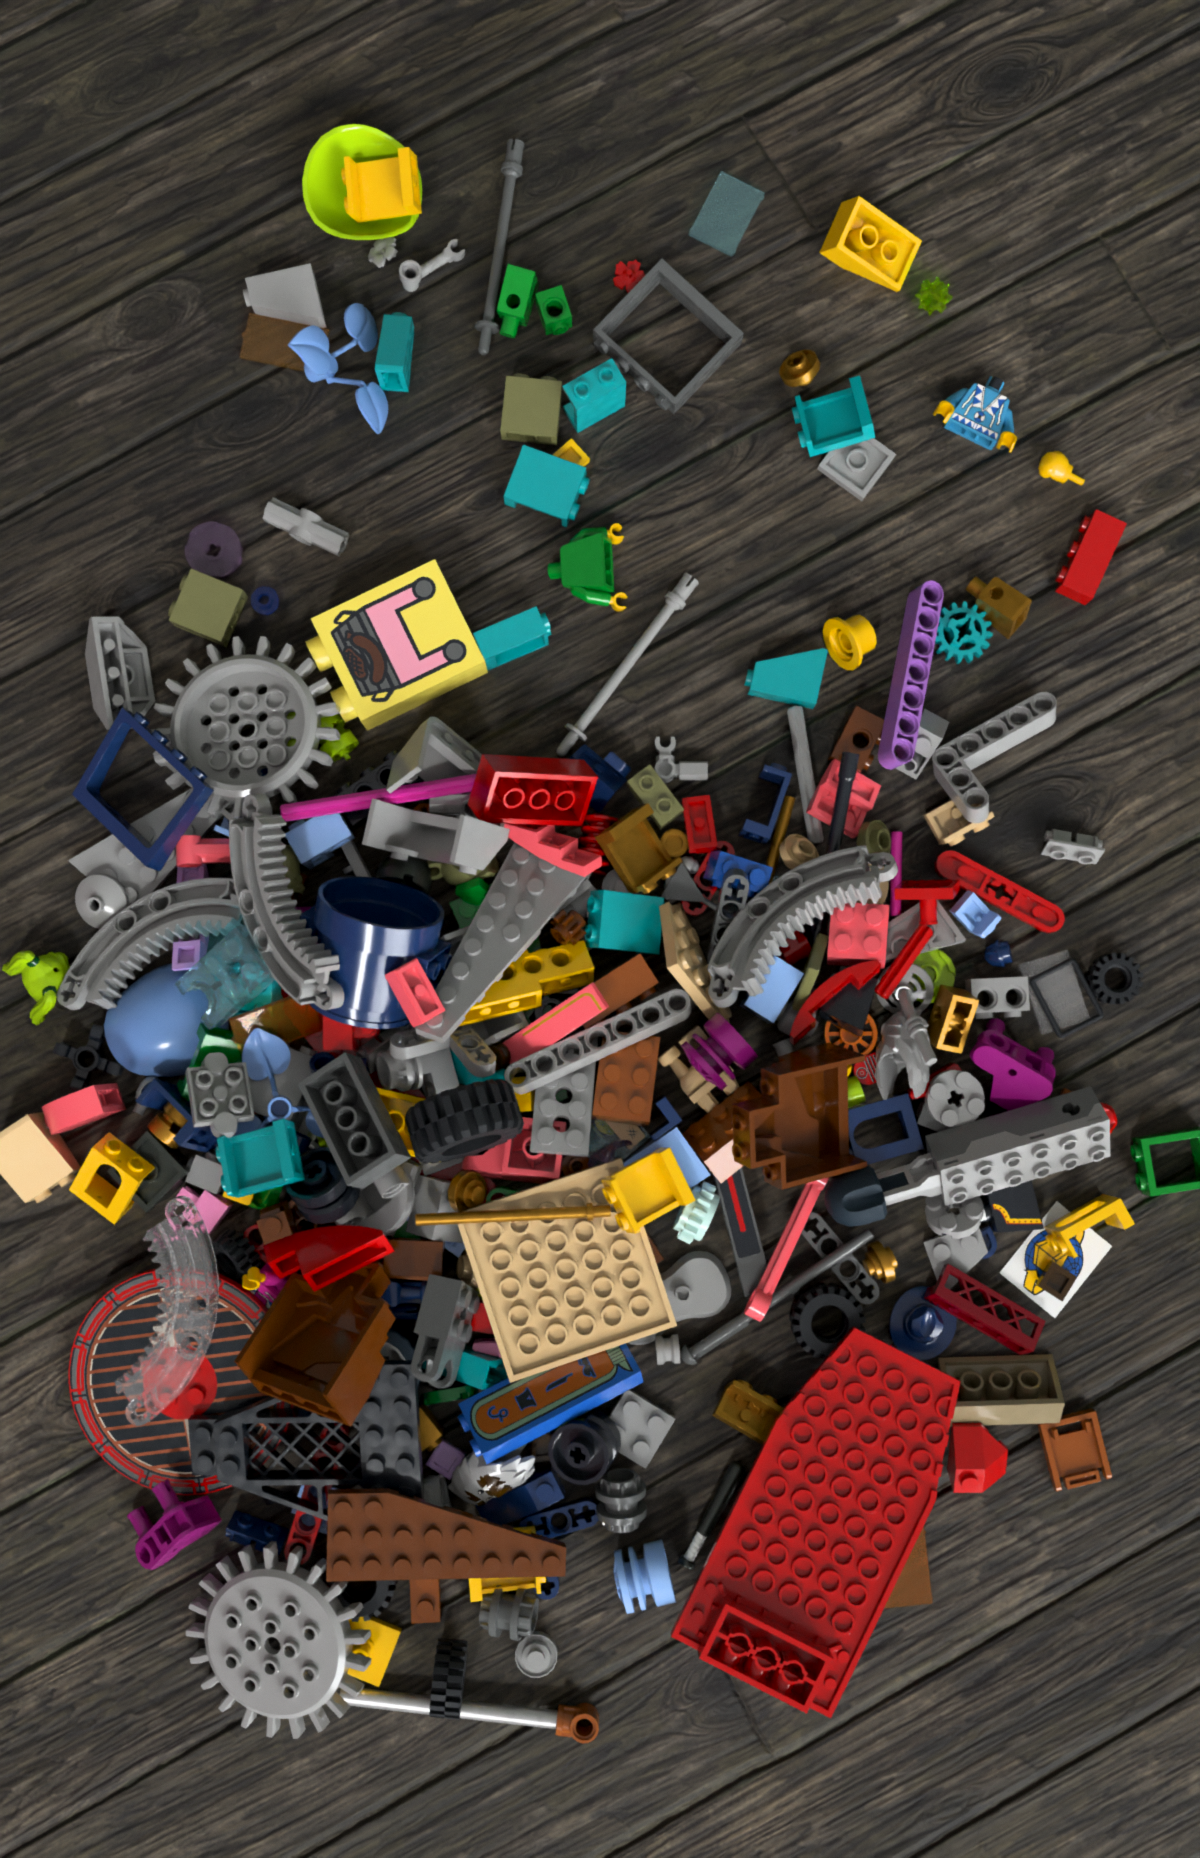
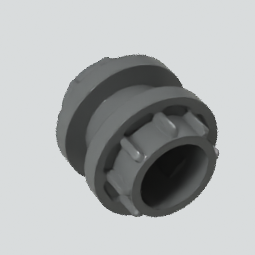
M617 1468L607 1471L595 1486L596 1498L601 1501L596 1506V1516L602 1522V1525L611 1532H632L639 1527V1523L647 1516V1505L642 1500L646 1496V1484L631 1469Z
M495 1589L494 1593L483 1594L479 1623L483 1629L488 1630L490 1636L498 1638L502 1630H509L510 1639L520 1641L522 1636L530 1637L533 1634L538 1618L539 1600L535 1594H530L529 1589H517L516 1594L508 1593L509 1591L502 1592L503 1589Z

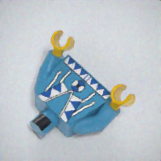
M990 376L985 387L974 383L970 389H960L947 397L945 401H941L933 412L934 416L936 414L944 416L945 429L989 450H992L997 443V449H1000L1001 445H1005L1009 448L1008 452H1012L1017 441V437L1014 434L1012 411L1008 408L1010 400L1000 394L1004 382L998 377Z

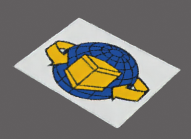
M1056 1201L1043 1217V1227L1070 1213V1211ZM1045 1228L1033 1230L1000 1271V1274L1051 1316L1056 1318L1112 1247L1091 1228L1069 1239L1078 1255L1076 1258L1061 1254L1057 1250L1053 1251L1046 1241L1045 1236L1048 1233ZM1050 1260L1077 1277L1063 1302L1035 1285Z

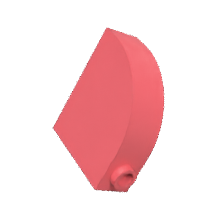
M110 1083L92 1085L45 1104L42 1106L45 1124L49 1128L51 1135H55L124 1111L126 1107L118 1084Z

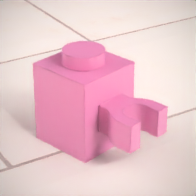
M188 1185L182 1187L176 1196L192 1207L185 1219L190 1222L189 1227L201 1235L213 1233L234 1205L227 1198L222 1197L220 1193L214 1194L204 1190L200 1196Z

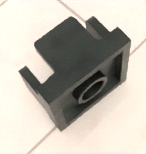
M150 1130L146 1131L131 1147L133 1151L155 1167L143 1179L133 1196L134 1201L146 1213L151 1212L161 1201L169 1199L183 1185L186 1180L185 1176L190 1172L183 1164L187 1158L178 1148L174 1149L163 1143ZM111 1167L107 1172L121 1185L122 1180L119 1172L114 1167Z

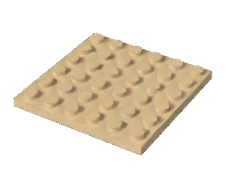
M621 1157L461 1211L587 1206V1203H592L593 1206L610 1205L611 1217L593 1218V1221H587V1218L458 1224L510 1383L677 1326L645 1227H640V1231L636 1234L626 1233V1230L623 1231L615 1219L617 1212L613 1204L607 1202L602 1192L604 1185L601 1180L624 1168Z

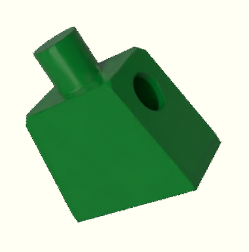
M510 264L507 265L497 306L499 318L503 320L499 332L501 335L516 338L518 326L528 325L535 301V293H537L539 287L535 271ZM514 305H519L517 308L511 309Z

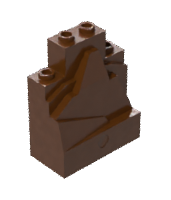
M825 1043L779 1056V1062L773 1063L772 1066L761 1068L760 1089L762 1097L732 1104L731 1125L733 1127L732 1153L734 1161L750 1169L763 1166L764 1181L781 1190L867 1167V1161L849 1154L847 1065L865 1061V1055L832 1043Z
M374 1261L315 1292L301 1274L292 1273L234 1362L259 1392L351 1427L369 1398L383 1367L385 1359L381 1349L389 1338L387 1332L396 1319L389 1309L390 1305L388 1302L381 1298L391 1282L384 1272V1266Z

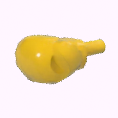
M1047 452L1041 458L1038 468L1041 477H1050L1052 480L1062 484L1067 479L1080 486L1084 484L1085 479L1071 473L1073 465L1069 464L1067 457L1062 452Z

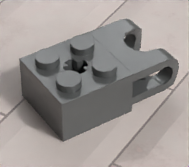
M429 1274L414 1333L419 1335L411 1362V1372L417 1379L428 1382L438 1389L449 1388L456 1380L465 1344L469 1342L472 1335L473 1314L477 1313L480 1305L479 1292L463 1281ZM424 1361H427L425 1373H423L421 1365ZM445 1367L447 1370L446 1377L443 1380H438Z

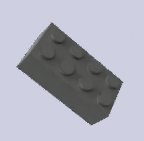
M345 1052L298 1083L347 1186L363 1189L411 1158L360 1057Z

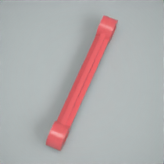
M830 1177L805 1183L758 1286L754 1289L746 1304L745 1315L759 1322L764 1318L771 1304L774 1290L820 1192L824 1189Z

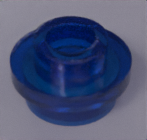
M259 587L251 595V605L257 613L269 615L278 608L279 596L270 587ZM262 596L269 597L267 604L260 603Z

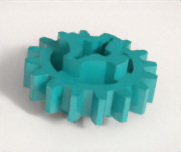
M966 601L961 604L960 608L953 602L949 606V610L945 607L941 609V617L935 644L940 646L936 653L940 654L944 651L946 653V661L952 656L955 657L956 664H959L963 658H965L967 663H970L973 660V655L979 658L983 654L981 649L986 650L990 646L989 642L985 639H990L993 636L992 632L986 631L992 622H984L983 620L987 613L984 611L978 614L976 612L978 605L976 604L971 609L967 608ZM953 616H964L962 619L955 620L953 618L949 619ZM965 624L963 629L964 636L957 642L959 629ZM944 634L947 635L949 644L945 640ZM961 646H973V648L968 650H959Z

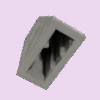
M311 263L245 278L247 289H243L244 299L247 307L252 306L256 316L305 326L314 325L321 329L327 328Z

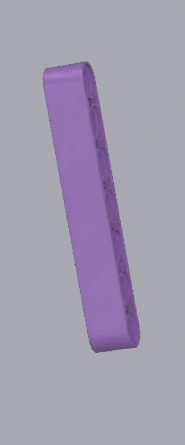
M926 581L912 590L907 598L878 750L879 763L886 769L892 770L910 762L915 753L944 597L943 589L936 581Z

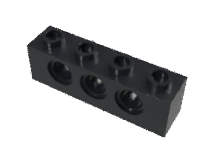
M394 750L383 758L384 763L377 768L371 766L360 774L361 779L354 784L348 782L336 791L338 793L336 796L359 793L365 788L372 790L387 788L383 784L382 779L386 773L391 771L393 760L399 752ZM418 776L412 783L405 782L402 785L421 783L424 780ZM370 808L344 812L352 826L357 829L367 822Z

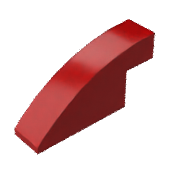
M346 1225L319 1227L301 1231L263 1246L267 1263L279 1279L301 1270L302 1276L314 1292L394 1252L392 1244L382 1230Z

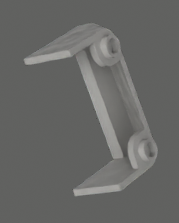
M429 717L418 727L393 760L386 791L392 793L405 782L412 783L418 776L427 782L476 774L482 754L440 719ZM492 823L501 827L505 825V823Z
M372 799L362 845L391 852L390 858L407 861L408 856L460 866L459 872L476 875L477 870L483 871L507 842L510 829L460 814L458 819L414 811Z

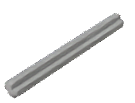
M793 706L788 708L787 714L807 838L812 844H818L824 840L821 821L806 813L816 787L802 706Z

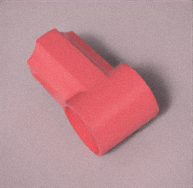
M183 835L176 845L177 867L190 868L199 867L203 864H231L229 838L202 839L198 835Z

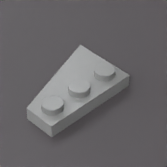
M937 899L938 923L927 925L933 930V935L920 954L966 941V938ZM919 903L888 922L885 963L896 959L919 926Z

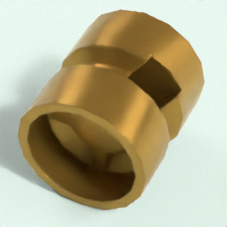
M167 1101L163 1106L164 1113H157L147 1127L163 1143L177 1149L179 1145L173 1138L188 1120Z

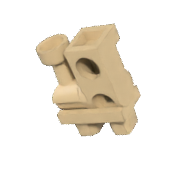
M696 1025L677 1042L681 1046L687 1041L696 1050L699 1045L691 1036L696 1033L704 1040H707L708 1037ZM673 1045L658 1058V1061L663 1067L668 1065L671 1067L679 1079V1086L693 1104L697 1103L708 1113L719 1103L710 1093L716 1085L709 1081L707 1082L693 1066L688 1068L678 1058L681 1052ZM724 1072L719 1075L727 1085L723 1089L727 1096L739 1087L736 1079L732 1081Z

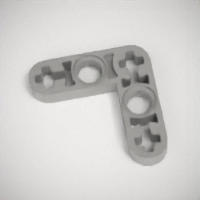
M469 1024L459 1026L444 1043L424 1039L427 1037L416 1034L415 1028L396 1033L390 1037V1054L396 1059H411L450 1048L474 1076L489 1077L495 1073L496 1055ZM464 1046H472L475 1048H465Z

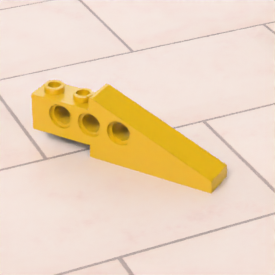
M584 940L578 941L574 946L569 942L567 945L548 949L543 948L532 953H528L526 949L516 962H512L503 972V977L498 982L495 981L485 992V997L480 1003L476 1002L465 1015V1020L459 1026L541 1007L542 996L593 983L594 965Z

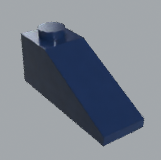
M549 1464L534 1472L525 1483L513 1488L503 1496L492 1498L485 1505L475 1506L481 1517L488 1519L489 1522L502 1525L536 1513L565 1498V1488L552 1464Z

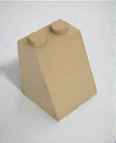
M43 1112L27 1114L0 1132V1174L25 1203L34 1200L36 1203H40L52 1195L50 1191L58 1184L64 1187L76 1178L74 1174L81 1169L60 1134L51 1135L49 1128L45 1124Z

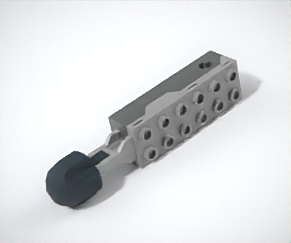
M1089 1086L925 1136L927 1154L918 1156L910 1164L877 1174L873 1168L867 1166L834 1176L825 1190V1207L837 1223L849 1227L861 1226L885 1219L887 1205L917 1196L933 1197L940 1195L944 1205L947 1206L954 1203H962L967 1199L977 1196L988 1195L1007 1187L1018 1186L1030 1180L1045 1178L1050 1174L1060 1171L1071 1170L1093 1161H1101L1111 1156L1110 1135L1117 1125V1117L1112 1106L1099 1102L1092 1087Z

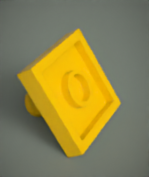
M363 1616L359 1618L358 1622H352V1619H348L351 1630H371V1636L364 1644H353L352 1653L372 1659L371 1664L364 1672L349 1668L347 1674L379 1687L402 1628L373 1616L371 1620L364 1621Z

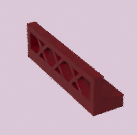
M948 1263L944 1265L936 1285L927 1288L923 1297L1019 1355L1034 1352L1046 1322ZM949 1274L958 1279L961 1291L953 1292L944 1287ZM973 1290L981 1292L986 1305L978 1307L973 1304L969 1292ZM998 1304L1005 1306L1010 1320L1002 1321L999 1319L994 1306ZM1025 1318L1035 1324L1030 1337L1022 1332L1018 1320Z

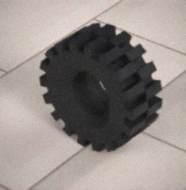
M438 1638L431 1686L430 1717L460 1719L468 1649L467 1640Z

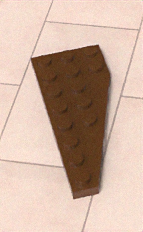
M389 1488L328 1489L326 1582L565 1576L566 1545L564 1542L535 1533H524L506 1524L498 1525L489 1522L486 1518L448 1506L440 1507L427 1503L425 1499L414 1496V1498L401 1495L399 1491Z

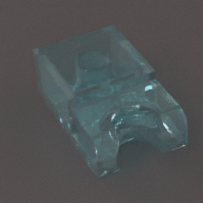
M245 925L235 927L175 983V986L182 995L199 989L205 993L208 999V1009L201 1017V1021L208 1030L223 1025L275 981L258 951V945L252 940Z

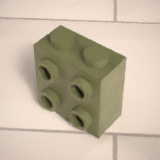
M520 373L506 376L500 429L501 439L557 445L563 392L562 381H557L556 378L550 376L535 379Z
M190 569L189 574L184 575L179 587L181 592L177 601L174 600L169 608V621L177 628L227 648L248 595L243 589Z

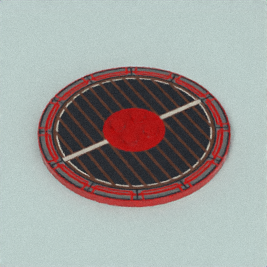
M187 1266L160 1267L141 1272L122 1281L96 1302L81 1323L73 1342L69 1361V1390L78 1423L87 1440L105 1462L129 1480L149 1489H153L157 1484L169 1479L176 1495H202L231 1487L229 1484L218 1481L217 1475L192 1476L188 1419L191 1415H221L230 1410L241 1409L270 1397L259 1392L234 1362L268 1311L263 1302L252 1292L244 1289L242 1285L226 1276L206 1269ZM281 1401L265 1409L295 1408V1405ZM258 1423L253 1428L264 1440L272 1433L263 1423ZM286 1423L281 1428L285 1433L290 1423ZM275 1435L268 1443L276 1450L282 1440ZM251 1440L252 1454L259 1446ZM261 1450L255 1456L262 1464L270 1457L264 1450Z

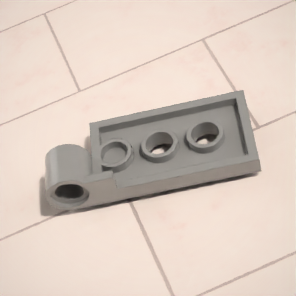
M576 1029L569 1034V1037L583 1030ZM598 1037L593 1039L592 1046H598ZM574 1048L570 1049L565 1054V1058L575 1059L580 1051ZM596 1061L535 1090L530 1152L588 1157ZM542 1062L539 1070L542 1072L549 1071L553 1066V1062ZM560 1090H568L573 1097L569 1103L562 1104L556 1100V1094ZM558 1118L567 1119L570 1122L569 1129L565 1132L556 1131L553 1127L555 1120Z

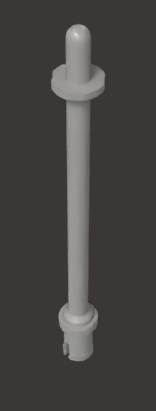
M684 573L674 589L666 593V604L576 724L567 723L565 725L569 733L556 749L559 756H565L578 738L586 741L587 737L583 733L672 613L685 607L686 599L695 587L699 585L695 578L689 582L692 575Z

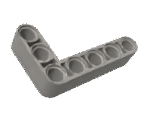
M1039 692L935 750L932 755L934 776L967 821L981 823L989 816V795L971 770L1053 725L1056 720L1057 705L1054 695L1049 692ZM1021 722V723H1024V724L1017 725V724H1014V723ZM973 749L975 751L967 752L966 750ZM958 783H964V784H966V785H964V786H957L956 784H958ZM981 804L979 807H972L971 805Z

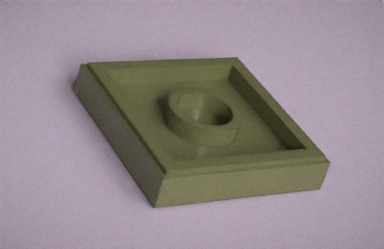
M819 933L816 936L802 970L804 975L796 989L792 1003L793 1010L799 1011L809 997L821 968L829 938L827 935Z

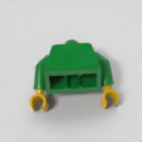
M615 523L609 530L605 527L583 528L569 540L568 544L560 548L561 561L548 564L550 579H562V585L569 589L573 596L589 604L600 606L611 604L615 611H623L626 607L618 606L616 598L627 599V595L622 592L617 593L615 596L610 595L611 592H614L612 544H620L624 536H615L612 532L621 531L622 526L619 523Z

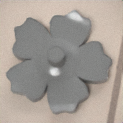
M395 237L377 239L373 244L374 247L370 249L368 254L369 261L380 268L384 267L386 259L389 261L391 258L396 257L397 250L394 248L396 246Z

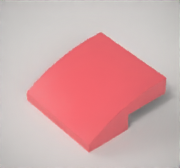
M833 759L826 769L806 810V813L829 826L832 819L841 763L836 759ZM857 771L852 785L843 833L852 839L858 836L865 815L873 809L881 787L880 784Z

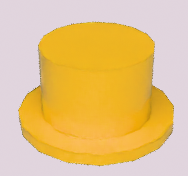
M854 615L845 621L839 617H833L824 623L823 639L832 659L845 670H855L861 665L863 655L876 647L877 641L874 629L870 622L861 615Z

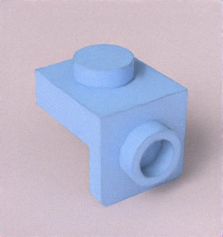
M969 890L949 910L968 932L981 938H985L990 934L1001 920V916L998 913L989 910L977 895Z

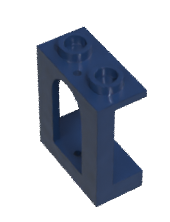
M899 1093L892 1095L893 1097L887 1098V1100L883 1099L848 1109L849 1154L867 1161L868 1165L924 1149L908 1093ZM897 1111L905 1139L867 1149L860 1147L856 1143L854 1130L860 1122Z

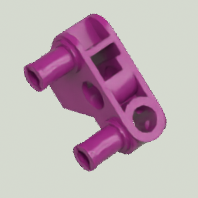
M998 1018L990 1019L989 1023L987 1022L986 1031L979 1034L975 1046L970 1051L972 1061L983 1070L994 1075L990 1101L1010 1111L1047 1098L1053 1090V1082L1056 1076V1069L1052 1064L1054 1059L1053 1050L1048 1047H1041L1034 1053L1003 1035L1005 1024L1002 1020Z
M169 1479L152 1489L165 1511L155 1525L151 1522L144 1506L136 1508L127 1515L139 1536L135 1552L138 1562L142 1567L154 1570L171 1560L181 1549L211 1532L222 1521L208 1495L187 1502H180Z

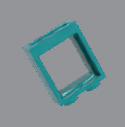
M537 606L473 633L475 642L485 660L487 670L549 645L548 636L552 634L545 612L540 614Z

